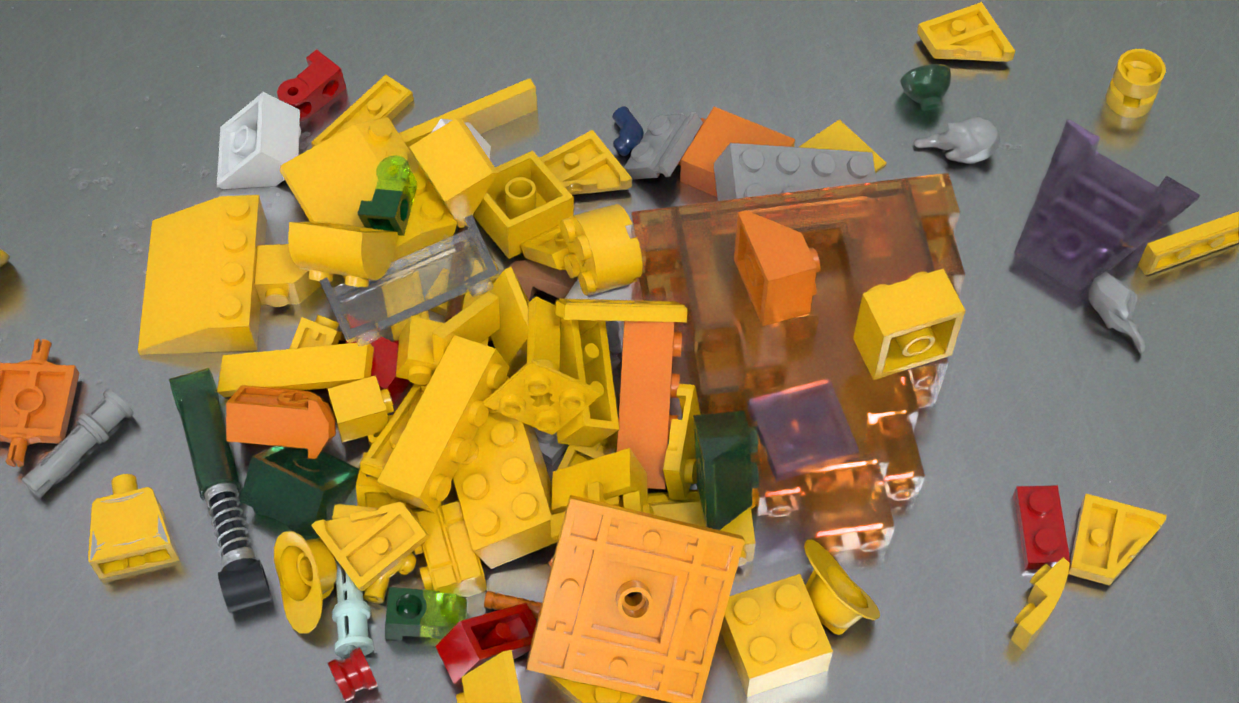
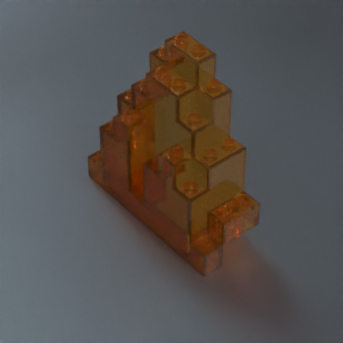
M949 173L631 212L632 238H638L643 263L642 275L638 278V300L675 301L687 307V322H674V332L682 333L681 352L684 351L690 384L696 387L703 430H707L714 435H721L722 429L738 427L747 459L750 483L755 490L757 516L768 514L771 517H782L798 510L804 541L812 539L818 542L832 556H837L844 552V550L859 548L868 552L876 551L890 544L895 525L888 498L896 501L906 500L915 494H919L925 474L914 435V428L919 415V409L925 408L932 403H937L949 364L948 358L945 357L873 380L853 337L862 294L876 285H891L907 280L918 272L930 273L944 269L959 297L965 272L954 237L960 210ZM747 210L801 232L808 248L813 247L816 250L821 270L816 273L817 293L812 297L809 314L762 327L734 261L738 212Z

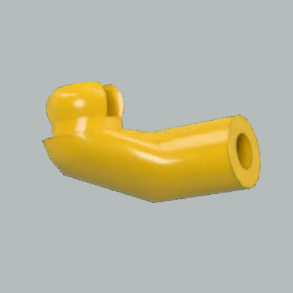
M410 553L366 588L363 598L371 603H383L390 578L396 572H400L403 575L411 573L416 565L415 555Z

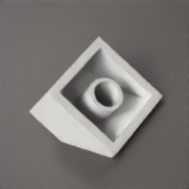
M262 92L220 127L217 187L221 189L276 187L285 179L279 171L280 165L295 158L299 153V138L301 135V127L299 126L300 110Z

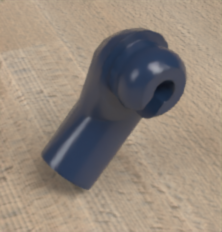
M622 106L612 116L621 128L620 136L613 141V147L622 156H627L632 149L640 144L644 131L626 106Z

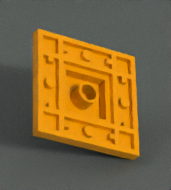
M570 495L526 662V670L671 703H701L745 541L743 536ZM631 592H638L635 596H626Z

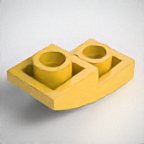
M1064 557L1052 568L1045 564L1029 582L1033 585L1027 599L1029 604L1014 619L1018 626L1011 638L1022 651H1025L1042 631L1062 594L1070 565Z

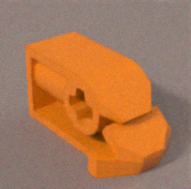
M241 385L226 402V441L306 448L308 449V458L316 459L336 435V418L329 404L322 401L320 396L309 391Z

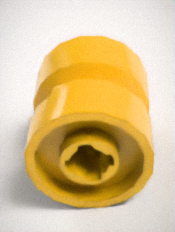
M1146 49L1128 50L1120 56L1106 93V102L1111 110L1126 118L1142 117L1151 110L1166 73V67L1161 57Z

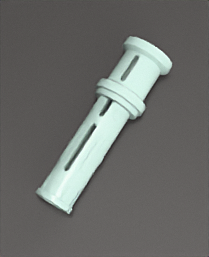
M335 558L337 565V604L332 610V619L337 623L338 641L334 645V652L339 657L348 658L351 651L360 647L364 656L374 650V642L368 635L367 623L371 616V608L367 602L363 601V591L356 587Z

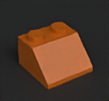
M747 210L738 212L734 261L762 327L809 314L812 297L817 293L816 273L821 270L816 250L813 247L808 248L801 232Z

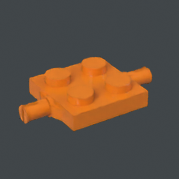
M40 339L34 341L30 360L19 363H0V442L10 443L5 462L13 467H16V464L18 467L24 465L25 454L29 444H59L66 436L80 373L75 365H55L48 362L52 343L46 339H42V342Z

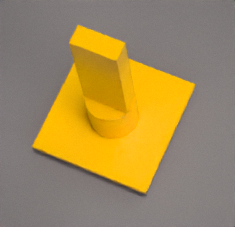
M536 296L529 302L527 364L484 400L483 405L553 435L600 397L602 391L560 372L561 318L555 315V305Z

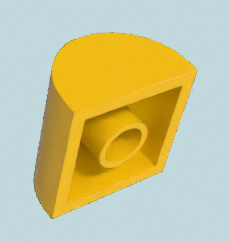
M289 222L288 245L294 264L300 269L310 270L309 279L331 282L333 281V274L345 276V285L369 287V280L382 278L389 269L396 250L398 232L332 222Z

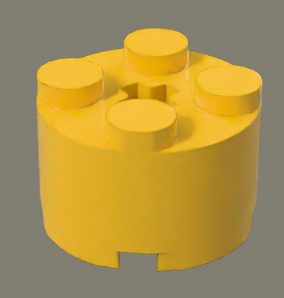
M619 204L573 215L560 221L561 234L569 249V254L564 256L565 268L570 278H578L581 290L585 296L637 282L636 278H640L642 275L643 263L640 244L637 237H629L625 226L632 225V222L625 209Z

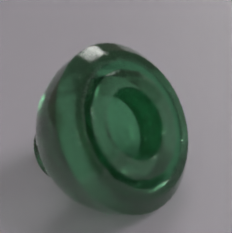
M943 64L920 66L905 73L900 83L905 94L912 101L921 105V110H934L943 105L942 98L948 92L951 84V70Z

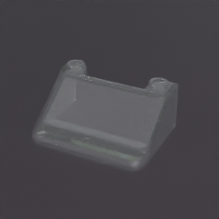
M469 215L464 218L463 232L392 262L382 278L369 280V287L349 286L343 283L333 288L328 278L320 280V283L348 343L356 341L358 346L361 347L381 338L379 331L409 319L411 316H416L470 292L472 297H475L493 289L492 281L498 277L499 273L473 216Z

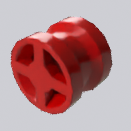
M360 647L351 651L350 656L342 661L334 659L327 663L345 702L353 699L356 692L362 689L372 690L378 687Z

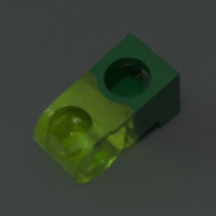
M395 155L384 158L377 166L376 175L379 181L377 182L372 201L361 200L358 216L366 228L398 232V235L404 236L417 190V181L414 174L410 171L408 161L401 156Z
M389 587L385 639L402 640L403 636L432 637L442 640L459 621L467 619L468 601L463 596L457 594L440 593V591Z

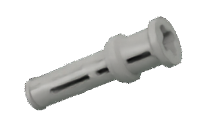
M106 389L103 392L104 398L88 414L82 413L76 421L77 426L41 460L33 470L21 479L27 488L39 498L96 443H105L109 439L108 433L124 417L130 418L134 414L128 404L115 392Z

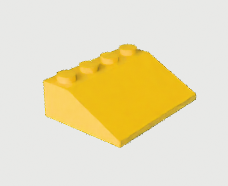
M388 117L354 124L280 165L279 171L310 222H332L364 227L358 216V210L361 200L372 201L375 189L403 191L404 194H407L411 212L404 236H397L396 250L389 269L449 253L457 222Z
M259 195L219 196L152 220L138 342L139 355L258 351L261 303L254 283L257 245H265L267 219Z

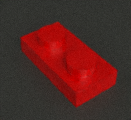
M1058 485L1016 486L1014 501L1025 570L1040 569L1045 564L1052 568L1063 557L1070 563Z

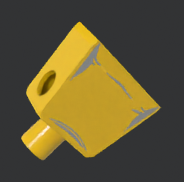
M122 474L114 477L111 480L113 495L95 499L91 509L88 560L99 579L180 561L163 509L153 488L145 487L138 489L137 477L132 474Z

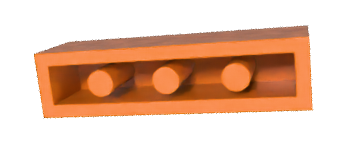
M624 321L619 404L620 430H618L617 452L630 448L647 473V488L665 489L666 481L663 467L668 448L672 419H678V415H670V398H678L676 394L680 382V374L672 373L673 357H681L682 333L674 332V322Z

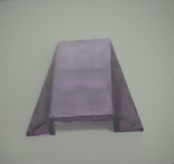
M1067 119L1014 254L1081 294L1092 285L1094 278L1105 271L1109 272L1197 201L1200 195L1168 176L1164 178L1158 187L1098 153L1097 147L1100 137Z

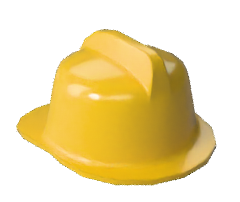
M285 531L277 537L274 545V563L280 581L283 606L287 620L292 628L298 633H310L316 628L321 618L322 600L328 597L334 588L337 579V565L333 554L321 538L305 540L294 531Z
M812 539L806 540L804 549L814 570L805 586L820 622L834 634L840 635L863 617L870 620L879 619L880 611L877 605L864 590L851 580L835 558L818 542Z

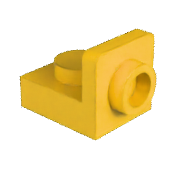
M317 314L315 321L301 317L289 349L337 345L339 340L346 342L344 333L337 330L339 322Z

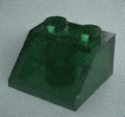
M744 411L693 415L696 487L705 527L721 530L751 507L752 488H759L757 463H751V452H758L757 430L755 426H748Z
M274 446L252 456L239 501L252 507L253 511L260 516L274 518L288 525L291 531L300 535L311 536L316 533L311 526L315 521L323 519L326 521L333 520L334 506L344 504L355 488L359 468L324 451H321L316 459L308 458V449Z

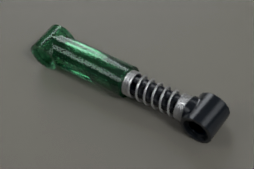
M210 367L170 378L169 382L177 410L181 417L199 495L210 508L209 516L213 518L211 525L215 528L214 535L218 538L216 545L220 548L219 555L222 557L221 563L223 568L218 572V579L229 613H233L271 601L272 596L260 559L256 560L253 549L248 547L251 539L245 536L248 533V529L243 527L246 520L240 517L243 513V509L238 507L241 501L238 499L241 483L230 444L226 441V429L219 406L221 403Z

